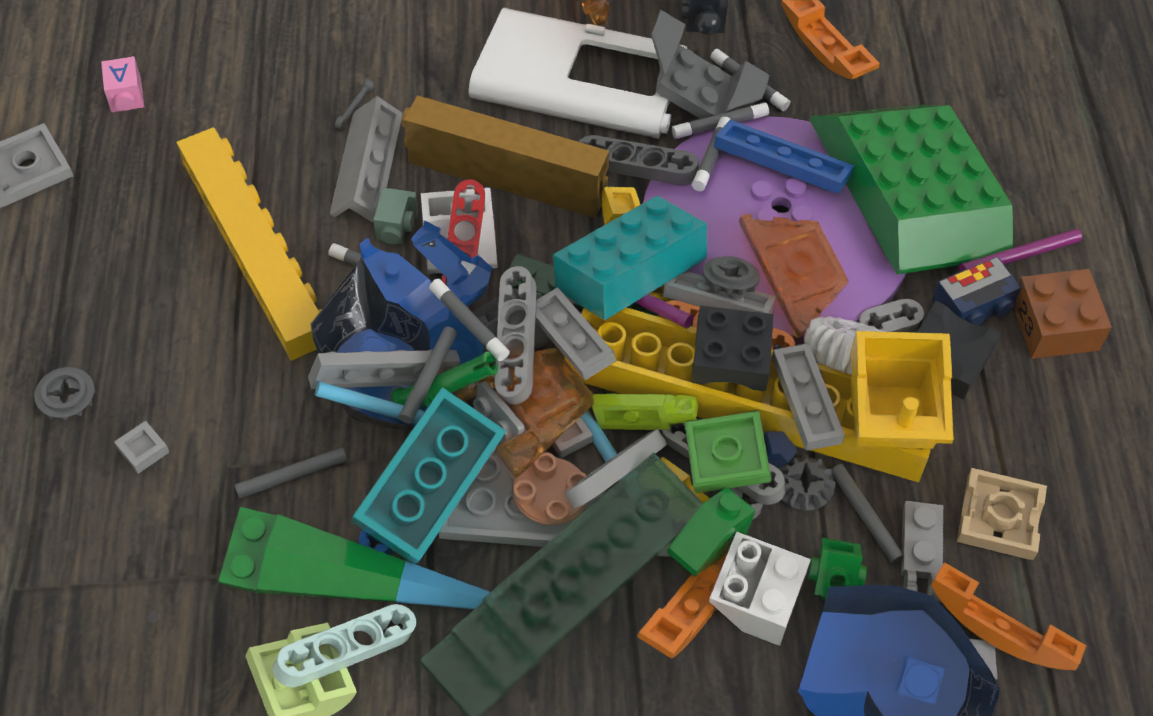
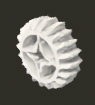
M821 316L811 320L809 328L806 329L804 344H810L815 360L819 364L829 366L830 369H836L842 373L852 374L850 351L856 331H886L878 330L875 327L852 320Z

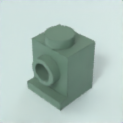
M382 188L373 219L376 241H383L392 245L404 243L406 232L412 231L414 218H417L419 213L416 192Z

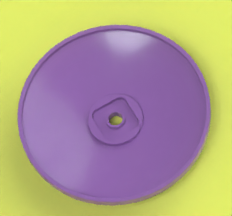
M760 117L740 122L741 124L829 156L811 122L785 117ZM715 129L697 133L675 149L694 153L698 158L700 166ZM721 150L703 191L694 190L692 184L677 185L650 180L643 203L655 196H659L707 223V258L688 269V272L702 275L703 267L707 261L723 256L738 257L755 266L760 274L759 284L755 290L777 296L772 312L774 314L773 328L789 333L795 343H805L804 336L811 320L821 316L839 317L859 323L860 316L865 310L887 304L891 301L907 274H896L847 185L843 187L839 194L826 191L816 185L795 177L791 178L787 174L768 167H762L755 162L730 155L726 151ZM782 205L788 208L789 211L778 213L772 207Z

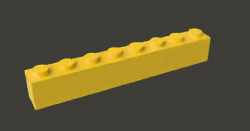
M213 127L177 141L176 143L185 169L290 361L317 350L313 341L310 324L322 309L318 310L314 304L317 302L311 285L309 283L303 285L300 279L302 272L298 262L294 257L289 259L286 255L288 248L280 232L277 234L273 232L274 223L267 208L260 209L258 205L260 198L254 185L247 186L244 181L247 179L241 162L239 160L234 162L231 158L234 154L227 138L221 139Z

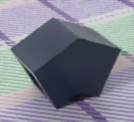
M767 431L763 433L768 463L776 468L787 464L798 451L784 432Z

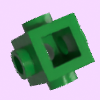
M828 538L821 539L818 557L811 556L808 570V580L814 581L815 595H820L822 599L826 600L829 587L861 586L865 584L867 567L861 565V544Z

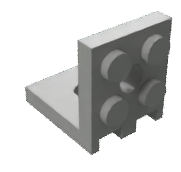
M45 123L0 142V208L73 177L70 166ZM25 160H35L30 166H20Z

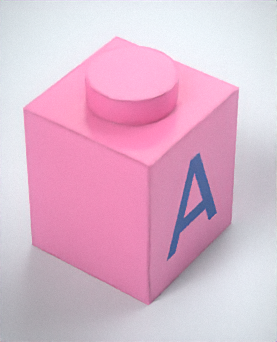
M135 57L101 61L104 92L111 112L143 108L142 83Z

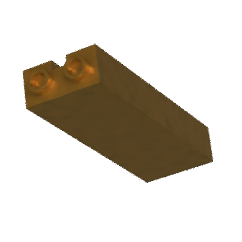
M418 95L411 108L407 107L405 109L401 123L405 127L404 147L407 148L409 163L461 179H472L488 187L597 218L602 206V190L604 187H608V176H606L609 168V150Z

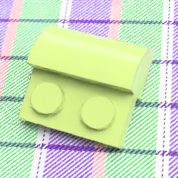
M328 622L292 630L285 640L258 645L248 649L245 657L268 716H331L344 708L356 695L357 691L347 667L298 687L284 686L274 677L273 664L280 650L291 643L330 629ZM322 644L318 648L322 656L327 659L339 657L337 649L332 645ZM288 660L286 666L288 668L294 666L299 671L303 662L293 665Z

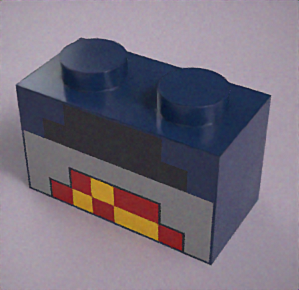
M997 256L938 281L932 303L934 304L935 301L946 305L960 318L979 326L989 317L996 314L1002 316L1010 312L1015 307V301L1021 286Z

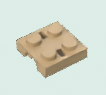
M971 468L966 482L957 542L1034 560L1039 549L1040 533H1038V524L1045 504L1047 486ZM994 531L1001 532L1002 538L993 536Z

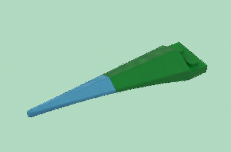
M243 507L239 509L218 580L220 585L260 594L396 602L525 615L535 613V610L530 606L285 516L273 515Z

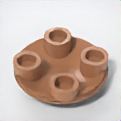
M540 453L534 460L525 464L516 474L512 486L514 502L521 513L534 522L544 525L567 523L580 515L587 503L574 509L564 492L587 475L564 459L556 458L551 453Z

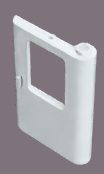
M502 8L473 69L469 83V97L472 99L656 139L660 138L661 133L667 134L671 120V114H666L670 101L657 93L653 96H647L568 78L582 45L588 44L658 59L651 38L608 30L605 27L592 24L585 25L508 8Z

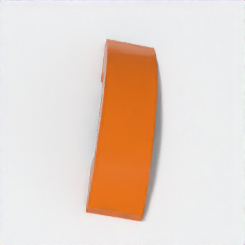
M819 0L781 1L785 14L801 40L814 56L834 73L848 79H855L879 68L880 63L862 44L853 47L824 17L825 6Z
M727 554L696 577L691 574L663 609L659 608L640 630L638 638L671 659L677 656L698 634L717 609L709 602Z
M943 563L931 586L946 608L969 630L994 647L1030 663L1061 670L1077 669L1087 645L1051 624L1042 636L974 596L973 593L979 582L947 563Z

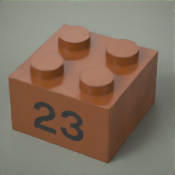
M1090 269L1021 277L1018 283L1021 289L1015 301L1014 310L1031 359L1100 351L1112 326Z

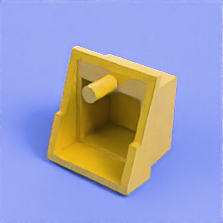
M856 331L850 351L852 367L850 386L857 447L933 449L936 443L952 444L954 436L950 335L943 333Z

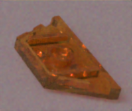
M751 214L741 215L739 224L796 338L801 337L806 332V329L809 328L811 320L818 318L847 286L849 280L818 221H791L788 218L773 217L772 221L752 219Z

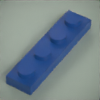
M729 120L715 136V148L726 151L730 155L755 162L762 167H768L787 174L791 178L795 177L816 185L826 191L839 194L852 177L854 168L852 164L733 120Z

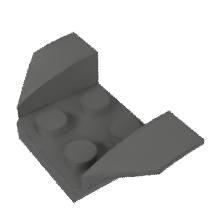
M662 10L659 11L651 32L661 68L657 79V94L700 119L726 113L763 98L769 74L747 61L732 76L727 74L719 67L697 56L691 50L679 45L686 24Z

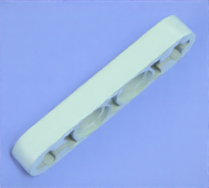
M395 604L291 643L280 650L273 664L274 677L284 686L298 687L407 642L416 627V618L409 608ZM392 620L394 624L401 623L403 625V628L400 629L398 625L392 626L390 628H387V626ZM355 631L368 633L373 640V644L367 646L359 644L354 639L353 633ZM322 644L332 645L337 649L339 657L327 659L322 656L318 648ZM289 660L293 665L301 662L303 664L298 671L294 666L288 668L286 666L287 661Z

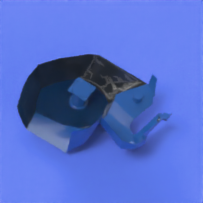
M424 220V226L411 239L414 246L448 278L447 287L468 307L485 296L492 267L479 255L473 258L469 257L440 234L441 228ZM369 238L360 243L361 258L310 324L313 341L318 353L391 352L398 350L429 351L434 348L444 327H451L456 330L457 336L450 350H457L460 358L459 365L483 354L481 342L429 289L432 282L399 254L387 253L375 248L370 244ZM476 382L451 394L464 401ZM399 386L350 387L345 389L391 401L392 390ZM342 404L347 414L354 420L402 430H413L416 426L413 423L407 424L396 418ZM426 406L419 410L426 411L428 407Z
M884 585L829 587L803 678L798 689L807 708L816 716H994L1001 692L991 670L961 626L933 596L902 587Z

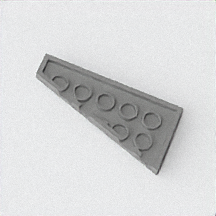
M495 448L439 531V539L669 557L667 550L671 544L672 515L631 499L624 501L603 491L587 502L580 515L567 523L544 525L534 522L521 513L514 502L512 486L516 474L530 461L521 457L514 459L496 452Z

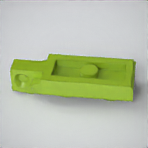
M593 394L591 402L596 421L601 429L655 430L658 428L659 430H670L673 424L696 420L698 412L696 396L681 394L677 396L670 394Z

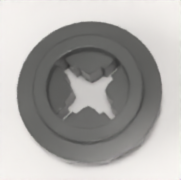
M733 256L717 257L707 261L702 272L706 285L714 287L715 292H727L728 296L731 293L744 296L746 292H754L760 280L759 271L755 266Z
M64 367L53 370L45 375L38 383L34 397L40 412L46 414L51 420L61 418L67 422L68 417L75 414L82 416L83 409L87 406H92V398L96 390L91 377L85 371L74 367ZM66 385H68L72 394L69 395L66 403H63L59 396L64 394Z
M804 454L802 457H792L787 464L778 468L784 476L786 487L782 501L792 508L803 511L816 510L826 505L831 499L836 482L832 476V468L828 469L823 464L821 458L815 460ZM803 472H807L806 474L810 481H815L810 483L807 493H804L802 482L799 481Z

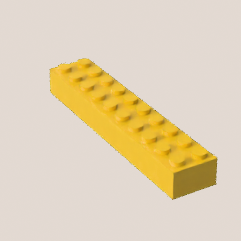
M583 308L581 315L612 349L616 362L584 380L565 357V378L619 394H670L673 396L681 394L696 396L698 403L697 417L703 419L759 411L763 433L767 431L784 432L795 446L805 449L772 361V349L770 375L766 391L752 390L746 386L729 382L692 383L696 327L690 326L686 329L668 319L630 308H624L604 321L586 308ZM817 363L845 437L842 444L812 449L811 451L919 483L931 449L857 447L850 386L852 374L842 373L839 370L830 369L829 366Z

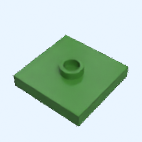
M759 411L685 422L695 493L771 482Z

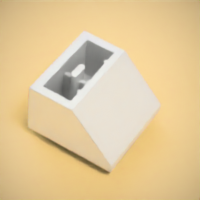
M484 188L485 205L478 255L492 268H497L490 188ZM467 189L466 193H460L459 197L465 199L464 212L457 209L456 215L467 214L478 218V212L471 213L473 200H479L480 195L474 194V189ZM454 191L421 193L423 225L425 220L441 228L440 234L447 239ZM462 221L456 225L454 233L459 240L468 241L474 236L475 228L470 222ZM427 259L428 274L441 273Z
M736 532L709 602L742 632L780 646L811 559Z

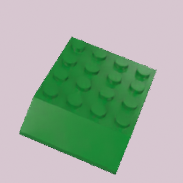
M912 105L811 116L810 122L829 156L854 165L852 177L846 185L896 274L958 266L968 261L1013 248L1012 204L950 105Z

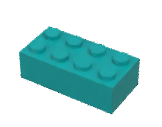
M655 196L553 254L555 289L558 287L565 296L605 321L707 258V223L665 199Z
M442 387L350 522L409 562L417 564L506 433V430Z

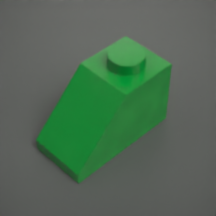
M726 487L700 506L670 544L667 553L696 577L728 553L736 532L744 535L747 534L756 510Z

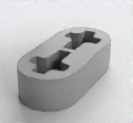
M901 299L865 310L860 316L859 323L868 325L869 322H872L874 326L881 325L880 330L886 332L915 333L920 328L924 311L918 302L911 299ZM913 316V319L909 321L907 317Z

